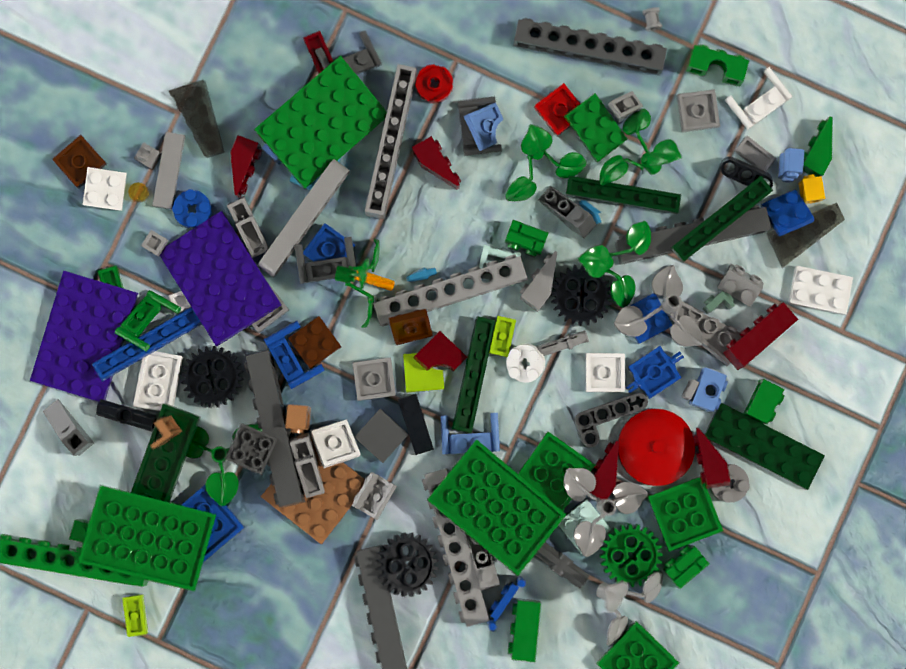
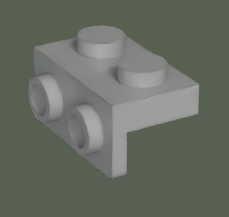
M730 264L728 271L717 288L751 307L762 291L764 283L758 276L753 274L751 276L746 273L745 269L741 266Z
M371 472L365 478L360 492L355 495L352 506L378 520L397 486Z

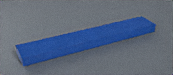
M191 307L138 337L150 345L148 351H144L129 342L92 363V366L103 382L197 328L202 323Z

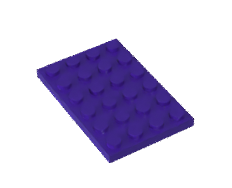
M222 211L165 246L160 254L161 259L215 346L224 343L282 305Z
M63 270L30 381L100 402V399L106 400L113 376L102 382L92 363L122 347L124 339L115 334V330L121 326L133 311L138 293Z

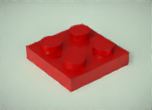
M563 83L535 104L534 108L554 134L558 136L570 127L564 116L578 106L580 102Z

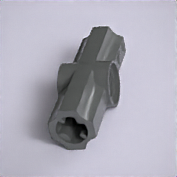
M546 542L535 554L559 576L565 577L578 588H581L590 576L575 565L574 561L560 551L558 552Z

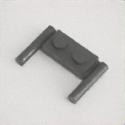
M366 31L359 33L366 49L343 58L356 75L382 65ZM316 49L315 52L325 69L330 63L323 49Z
M495 96L458 101L464 156L502 152L501 144L479 151L464 119L465 115L477 111L478 106L496 103Z
M352 237L344 238L347 257L305 263L302 244L295 245L300 284L335 279L338 265L356 267Z

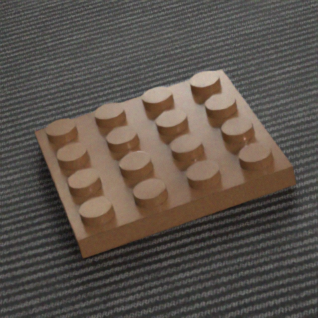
M311 438L325 493L309 498L305 496L306 502L285 508L279 507V504L276 505L274 500L276 490L272 484L269 485L261 497L322 545L351 508L354 497L360 492L365 479L344 462L323 469Z

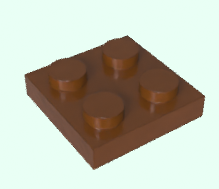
M82 135L78 136L52 159L78 189L86 183L87 167L102 169L107 165Z
M426 308L388 318L396 346L433 336Z
M320 316L288 338L310 369L342 347Z

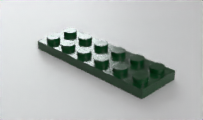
M722 402L704 434L708 440L806 490H809L825 455Z
M163 403L157 421L161 418L172 416L182 432L164 445L153 449L151 445L163 437L155 425L131 493L170 502L201 416Z

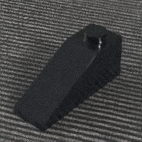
M417 394L398 399L415 455L434 450Z

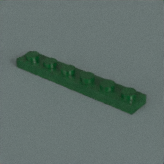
M569 175L565 195L678 214L682 194L611 182L602 186L600 180Z
M760 176L671 247L672 251L683 263L769 195L773 189Z
M476 317L452 425L454 430L468 433L473 431L496 324L495 320Z

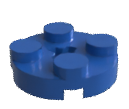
M189 189L177 196L172 211L175 219L182 226L195 228L211 217V203L202 192ZM190 205H191V206L196 205V207H195V209L197 210L196 213L191 212V213L189 214V213H188V211H189V208H188V207H189Z

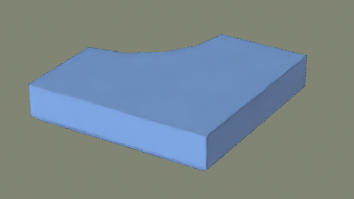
M496 103L464 116L479 151L497 144L496 128L504 119Z

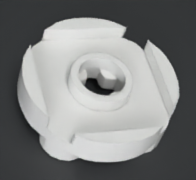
M525 343L518 345L510 351L506 365L511 378L528 383L536 380L543 373L545 358L537 350L536 346ZM524 358L527 359V362H530L527 368L521 363V361H524Z

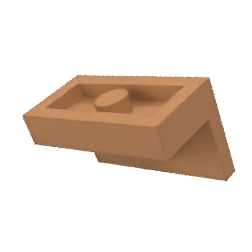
M172 416L161 418L155 422L163 437L153 443L151 447L154 449L162 446L182 432Z

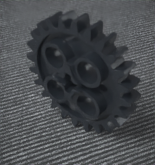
M574 265L573 271L567 267V274L560 272L562 279L555 278L558 285H552L556 292H551V296L555 297L551 303L557 304L553 310L561 311L558 317L564 315V322L571 319V325L578 321L579 327H581L583 321H585L587 326H589L590 320L596 323V316L602 319L603 315L601 312L607 313L608 310L605 306H611L612 304L607 301V299L612 298V295L608 294L611 291V287H606L609 280H602L605 274L599 278L591 277L583 265H581L580 269ZM580 279L584 280L582 293L586 295L582 300V312H579L580 297L577 296L581 289ZM569 281L576 282L577 289L570 290L567 287V283ZM588 282L595 283L596 290L589 291L586 284ZM568 300L576 302L575 309L567 307L566 303ZM587 301L595 303L594 310L586 308Z
M205 346V352L198 349L199 355L191 353L193 360L186 359L189 365L182 366L183 369L187 370L186 373L181 374V376L186 377V380L181 382V384L187 385L184 391H190L188 398L195 396L194 403H198L201 400L202 407L206 403H208V408H212L213 403H215L217 408H220V402L227 405L226 399L234 401L232 394L239 395L236 389L243 388L239 384V381L244 380V378L239 377V374L244 372V370L238 369L241 363H235L237 356L230 358L231 351H227L224 354L225 350L223 347L219 351H217V346H213L212 351H210L208 346ZM209 360H211L212 362V373L217 375V377L214 378L215 387L217 389L216 394H214L213 381L209 379V377L212 375L208 364ZM218 361H224L225 367L221 371L216 369ZM204 364L206 371L199 375L197 368L199 365ZM226 379L228 387L222 390L219 384L222 380ZM207 383L209 391L203 394L201 392V385Z
M401 533V538L399 535H394V540H387L389 546L386 544L382 545L385 551L378 552L382 556V559L376 560V562L381 564L376 570L382 571L378 578L385 579L382 585L389 584L387 590L392 591L394 589V595H399L400 592L401 597H406L407 593L409 597H414V592L420 595L421 589L423 591L428 590L426 584H433L430 578L437 577L433 570L439 569L434 566L438 559H433L436 552L430 551L433 545L426 546L427 539L421 540V535H416L414 538V533H409L408 537L406 533ZM404 546H407L409 550L407 556L403 554ZM419 558L423 560L421 568L417 564ZM393 562L397 563V570L395 572L391 568ZM408 574L412 576V581L410 584H408V582L406 581V577Z

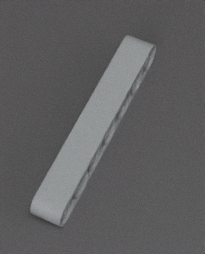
M335 159L330 162L262 257L258 267L272 277L277 275L295 250V245L300 243L350 172L349 169Z

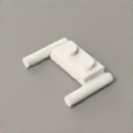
M770 67L764 73L773 83L774 87L742 110L732 96L725 99L747 130L792 98V95Z

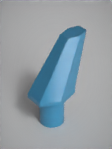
M586 200L578 202L584 210L592 215L596 224L602 223L599 216L600 210Z
M424 267L410 274L406 279L407 282L427 280L428 277L437 275L435 268L426 269Z

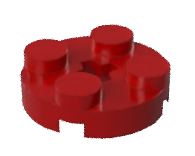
M434 64L422 68L416 78L418 95L430 104L439 103L447 99L453 90V78L448 69ZM431 80L439 81L437 88L429 86L431 85Z

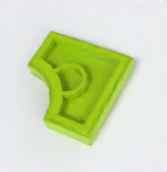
M417 353L403 354L406 393L444 390L443 370L431 368L427 371L413 358Z

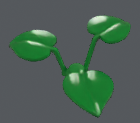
M640 109L631 114L625 120L622 127L623 132L627 135H632L636 132L646 152L641 157V164L628 158L623 160L621 155L613 156L605 162L600 171V184L602 186L624 176L629 167L628 163L639 167L641 170L645 168L650 175H654L661 170L663 164L682 158L677 144L671 139L659 142L654 147V150L649 152L639 132L646 129L651 122V115L646 109Z
M530 124L521 142V150L527 154L530 176L529 179L521 176L512 182L506 192L505 199L508 201H524L534 195L537 185L535 182H532V159L539 160L545 155L558 167L555 171L556 175L565 179L569 175L576 176L585 168L587 161L580 153L571 152L564 155L560 163L556 162L546 152V149L551 146L553 141L551 135L543 128Z
M646 221L635 223L629 228L626 240L631 248L609 253L605 246L597 245L585 251L578 258V261L584 266L591 277L599 278L606 272L617 278L611 284V295L615 303L621 308L628 306L635 294L636 285L631 276L624 275L621 277L610 270L614 264L612 256L630 253L633 250L637 255H642L648 250L651 243V230Z
M374 239L376 246L373 260L370 264L369 258H367L361 266L344 267L338 265L335 274V281L345 282V286H349L367 296L369 304L368 317L361 326L362 328L368 326L374 310V295L364 291L363 288L366 283L368 269H372V272H374L379 261L380 241L378 239ZM356 277H360V288L351 283L355 282Z
M247 425L262 432V429H259L258 425ZM197 426L187 457L192 459L200 458L203 450L210 452L212 459L219 463L221 473H213L206 480V491L220 506H225L234 498L239 486L235 473H224L223 463L227 461L225 457L229 448L225 449L219 446L210 449L205 447L209 443V435L205 429ZM238 428L234 431L232 435V440L234 439Z

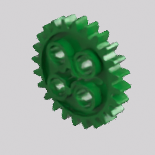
M628 523L627 528L620 524L621 530L618 531L614 527L613 535L607 533L609 540H603L606 546L600 547L604 553L599 554V557L605 560L600 564L607 566L603 571L605 573L611 572L609 578L613 579L616 577V583L622 580V582H629L631 587H634L635 582L642 586V580L646 581L648 576L653 574V570H660L656 564L662 563L658 557L662 556L663 553L657 550L662 545L655 544L659 539L657 537L651 538L654 533L652 531L646 533L647 527L644 526L640 530V525L637 523L634 528L631 523ZM633 536L635 538L634 544L627 546V538ZM643 550L649 551V556L646 559H641L640 557ZM616 551H621L622 553L619 560L613 559V554ZM629 551L633 553L634 558L629 557ZM635 564L636 570L633 573H628V566Z

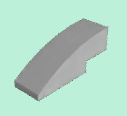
M245 196L228 203L227 207L251 257L254 258L266 252L269 247Z
M309 432L290 437V445L306 498L325 493Z

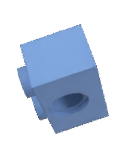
M706 367L702 368L697 380L700 383L689 404L708 412H714L715 409L718 410L721 403L719 398L721 391L724 392L728 381H726L727 375ZM708 385L714 389L712 396L707 395L705 392Z

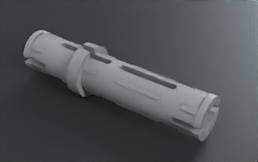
M584 330L570 336L567 334L564 338L536 347L541 354L546 356L567 348L569 350L573 349V346L589 342V339Z

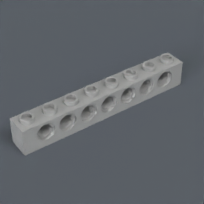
M397 65L366 203V216L385 219L417 76V70L414 67Z
M511 255L500 263L496 260L487 263V267L481 269L479 266L473 267L468 270L469 273L463 275L459 272L450 275V279L444 281L443 278L432 281V285L425 286L421 284L413 287L414 290L410 292L402 290L396 292V296L391 298L388 296L380 297L377 299L378 302L373 303L379 324L383 327L390 324L388 318L399 314L402 315L425 308L427 312L526 281L528 279L521 257ZM504 267L509 268L511 271L507 277L500 275V270ZM485 273L492 275V280L489 283L482 282V276ZM467 279H471L474 282L473 287L470 289H466L463 286L464 281ZM448 285L455 286V292L451 295L445 293ZM430 291H436L437 297L433 301L427 299V294ZM418 297V304L414 307L410 306V298ZM395 302L400 304L398 312L391 311V305Z
M447 468L424 475L425 479H422L424 490H429L430 495L433 493L434 487L439 485L447 476ZM428 502L429 508L434 509L436 515L432 517L435 528L439 527L441 533L438 536L440 547L444 546L446 554L443 555L445 565H449L451 573L448 574L451 585L455 584L457 592L453 593L455 602L461 605L462 611H459L461 623L465 622L466 627L489 621L465 532L445 515L440 514L439 510ZM447 523H452L455 526V531L451 534L444 531V526ZM452 542L460 544V550L456 553L451 552L449 549V545ZM457 561L465 563L466 567L463 571H457L454 568ZM468 580L471 583V587L468 590H462L459 586L461 581ZM468 599H473L476 602V606L473 609H468L465 606V602Z

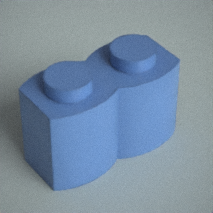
M788 148L784 153L780 154L778 178L782 179V182H794L795 179L803 174L804 149Z

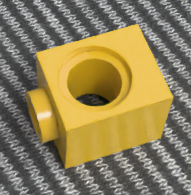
M815 174L806 175L804 179L798 182L800 196L805 204L818 203L826 199L822 176L815 177Z

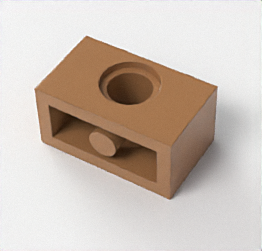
M301 405L287 406L286 428L291 429V433L304 434L305 430H310L311 407Z

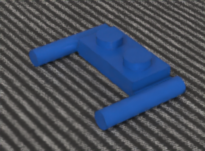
M298 321L264 339L291 389L325 371L323 365L320 364L304 373L284 336L301 327Z
M518 576L516 584L513 582L510 585L506 584L500 592L502 594L500 600H495L489 608L491 610L490 616L492 617L487 621L489 630H496L495 621L498 620L519 587H525L526 582L523 577Z

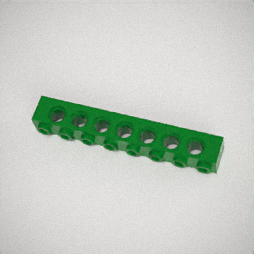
M0 534L1 564L144 587L148 583L146 579L97 567L89 568L85 564L78 563L82 547L70 549V545L67 544L52 546L49 541L39 540L38 543L31 542L30 538L20 537L19 540L12 539V535ZM12 545H14L17 549L15 555L11 554L10 548ZM31 548L36 551L34 559L29 555ZM50 551L55 554L53 562L48 558ZM69 554L74 557L73 565H70L67 561Z

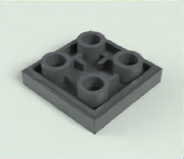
M379 409L354 438L384 463L409 434L385 412Z
M240 423L225 460L262 475L277 438Z

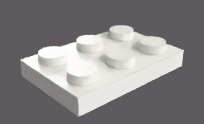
M796 266L788 304L846 315L853 277Z
M155 351L142 359L133 403L134 407L160 411L163 403L174 406L183 356Z

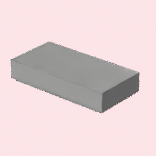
M746 136L734 150L752 166L765 172L777 159L749 136Z

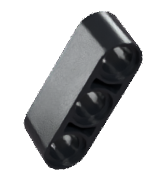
M731 156L725 157L721 161V172L724 176L746 186H749L762 176L763 179H768L770 181L768 185L771 188L773 187L772 176L769 173ZM726 163H733L735 167L733 170L728 171L724 168V165ZM747 170L752 173V176L749 178L741 176Z

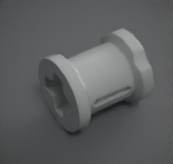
M649 8L643 11V16H645L647 23L646 31H655L662 28L658 15L660 12L659 8Z

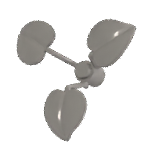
M674 265L659 271L652 280L653 292L664 298L659 308L643 317L639 308L626 306L620 310L614 321L615 327L621 333L637 337L647 330L644 320L663 310L668 314L674 313L673 321L676 324L670 328V334L675 343L685 347L703 344L702 333L693 318L682 315L677 319L678 308L681 305V298L679 296L683 292V284Z
M568 468L566 470L564 487L568 496L578 502L583 501L586 496L597 502L596 508L600 513V516L594 519L592 523L583 521L575 528L574 540L585 557L594 554L603 545V540L606 538L604 526L596 523L600 519L605 518V515L614 514L616 508L624 514H631L637 511L648 496V492L645 489L631 482H621L612 491L615 499H600L589 493L596 486L595 476L589 470L583 468Z
M661 571L655 572L648 577L642 593L628 591V584L626 582H617L611 585L603 582L599 585L596 595L605 600V608L608 612L614 611L617 615V618L612 620L608 629V646L618 641L628 627V618L626 616L621 617L620 612L617 610L623 598L628 594L640 598L644 597V602L646 603L653 601L658 596L662 587L663 574Z

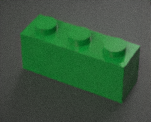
M517 598V602L512 605V615H515L514 623L511 622L510 634L513 635V641L509 642L508 654H511L512 660L535 662L541 611V602L538 600Z

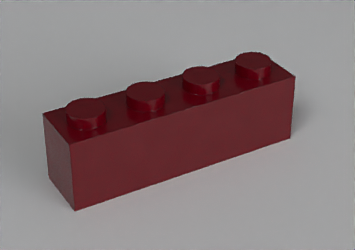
M784 302L779 305L774 303L766 310L768 312L767 315L764 317L760 315L753 321L755 325L752 328L746 327L739 333L741 337L737 341L734 338L726 345L727 349L723 354L737 370L745 367L799 320Z

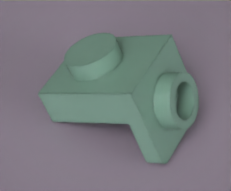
M721 291L715 297L711 295L704 302L706 306L702 309L709 314L721 302L728 309H731L735 306L733 303L734 299L727 292Z

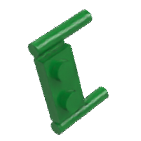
M149 290L146 297L142 299L121 326L115 330V334L142 350L148 351L150 345L139 339L138 336L161 310L160 306L162 305L176 314L181 311V307Z

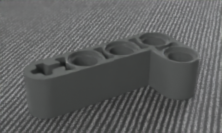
M636 393L578 413L574 418V424L582 445L588 448L595 447L600 440L596 425L645 409L648 405L647 397L642 393ZM636 397L638 399H642L640 407L639 405H634L630 407L628 404L636 401ZM617 403H622L625 407L622 414L615 410ZM599 409L606 411L607 415L604 420L597 417ZM581 415H585L588 418L586 426H582L579 423ZM588 433L593 434L595 437L592 444H588L585 441V436Z

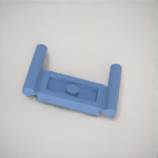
M490 413L491 433L449 435L448 416H440L442 454L465 453L476 439L491 452L500 451L498 413Z

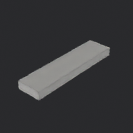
M165 132L153 207L172 210L185 135Z

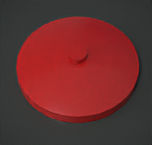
M648 409L635 414L625 423L618 437V456L621 465L633 479L646 485L664 486L679 480L689 470L694 459L695 446L691 429L681 417L668 410Z

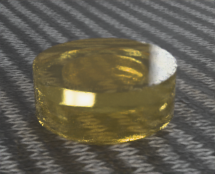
M137 182L130 186L129 196L135 202H143L148 198L149 190L143 183Z

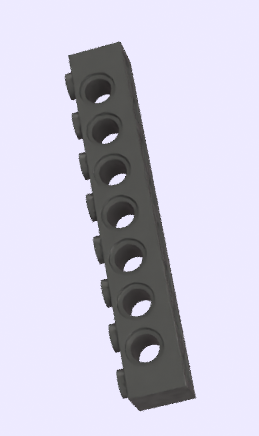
M529 18L518 19L513 45L515 47L655 75H661L667 48H663L660 44L648 45L640 40L628 41L620 36L612 38L607 37L604 33L592 34L585 29H578L577 31L565 25L557 27L552 26L549 22H533ZM536 31L540 36L534 38L530 33ZM550 35H555L558 38V40L551 41L548 37ZM574 39L576 44L570 45L567 43V40ZM591 42L595 47L589 49L585 44ZM610 46L613 52H606L604 47ZM629 50L632 55L625 56L622 51ZM643 53L648 54L649 57H650V59H649V60L643 59V58L641 57V54H643Z

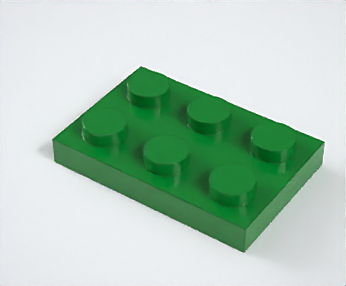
M596 93L592 94L564 116L596 162L602 160L628 140Z

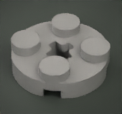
M727 464L730 480L733 479L734 481L733 487L722 486L710 488V490L721 501L737 502L749 490V479L741 467L735 464Z

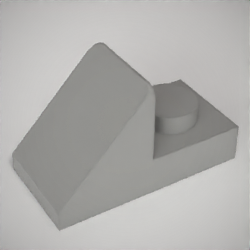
M633 91L608 103V109L618 123L643 107Z

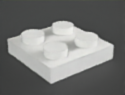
M87 167L83 205L122 211L127 173Z
M586 353V392H625V354Z
M347 419L310 432L323 469L360 457L361 455Z

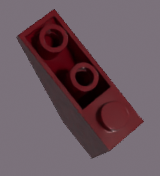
M237 135L230 154L234 194L237 198H241L248 189L247 181L254 174L255 167L253 166L255 161L260 159L262 149L258 142Z
M431 136L412 147V152L421 168L456 190L460 189L459 183L461 180L456 172L453 173L450 166L452 165L448 157H443L440 152L442 147L438 140L434 141Z
M696 428L693 439L694 446H698L699 453L696 454L698 465H702L703 472H700L701 483L706 485V489L729 486L731 480L727 462L703 432Z
M617 440L613 443H608L604 450L606 452L604 458H599L594 467L596 470L593 475L596 479V486L589 493L600 499H608L616 486L619 442Z

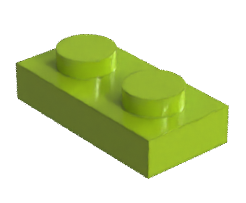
M497 316L489 354L508 357L516 324L515 319Z
M144 595L123 597L127 637L148 634Z

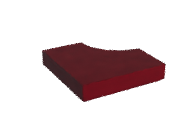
M439 331L413 358L427 371L437 366L447 367L455 371L466 360L467 356Z

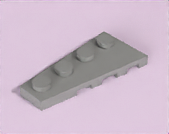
M681 301L677 319L682 315L693 318L702 333V346L725 366H728L731 362L723 352L727 349L726 345L735 338L737 341L741 337L739 335L740 332ZM674 313L668 316L671 320L674 319Z

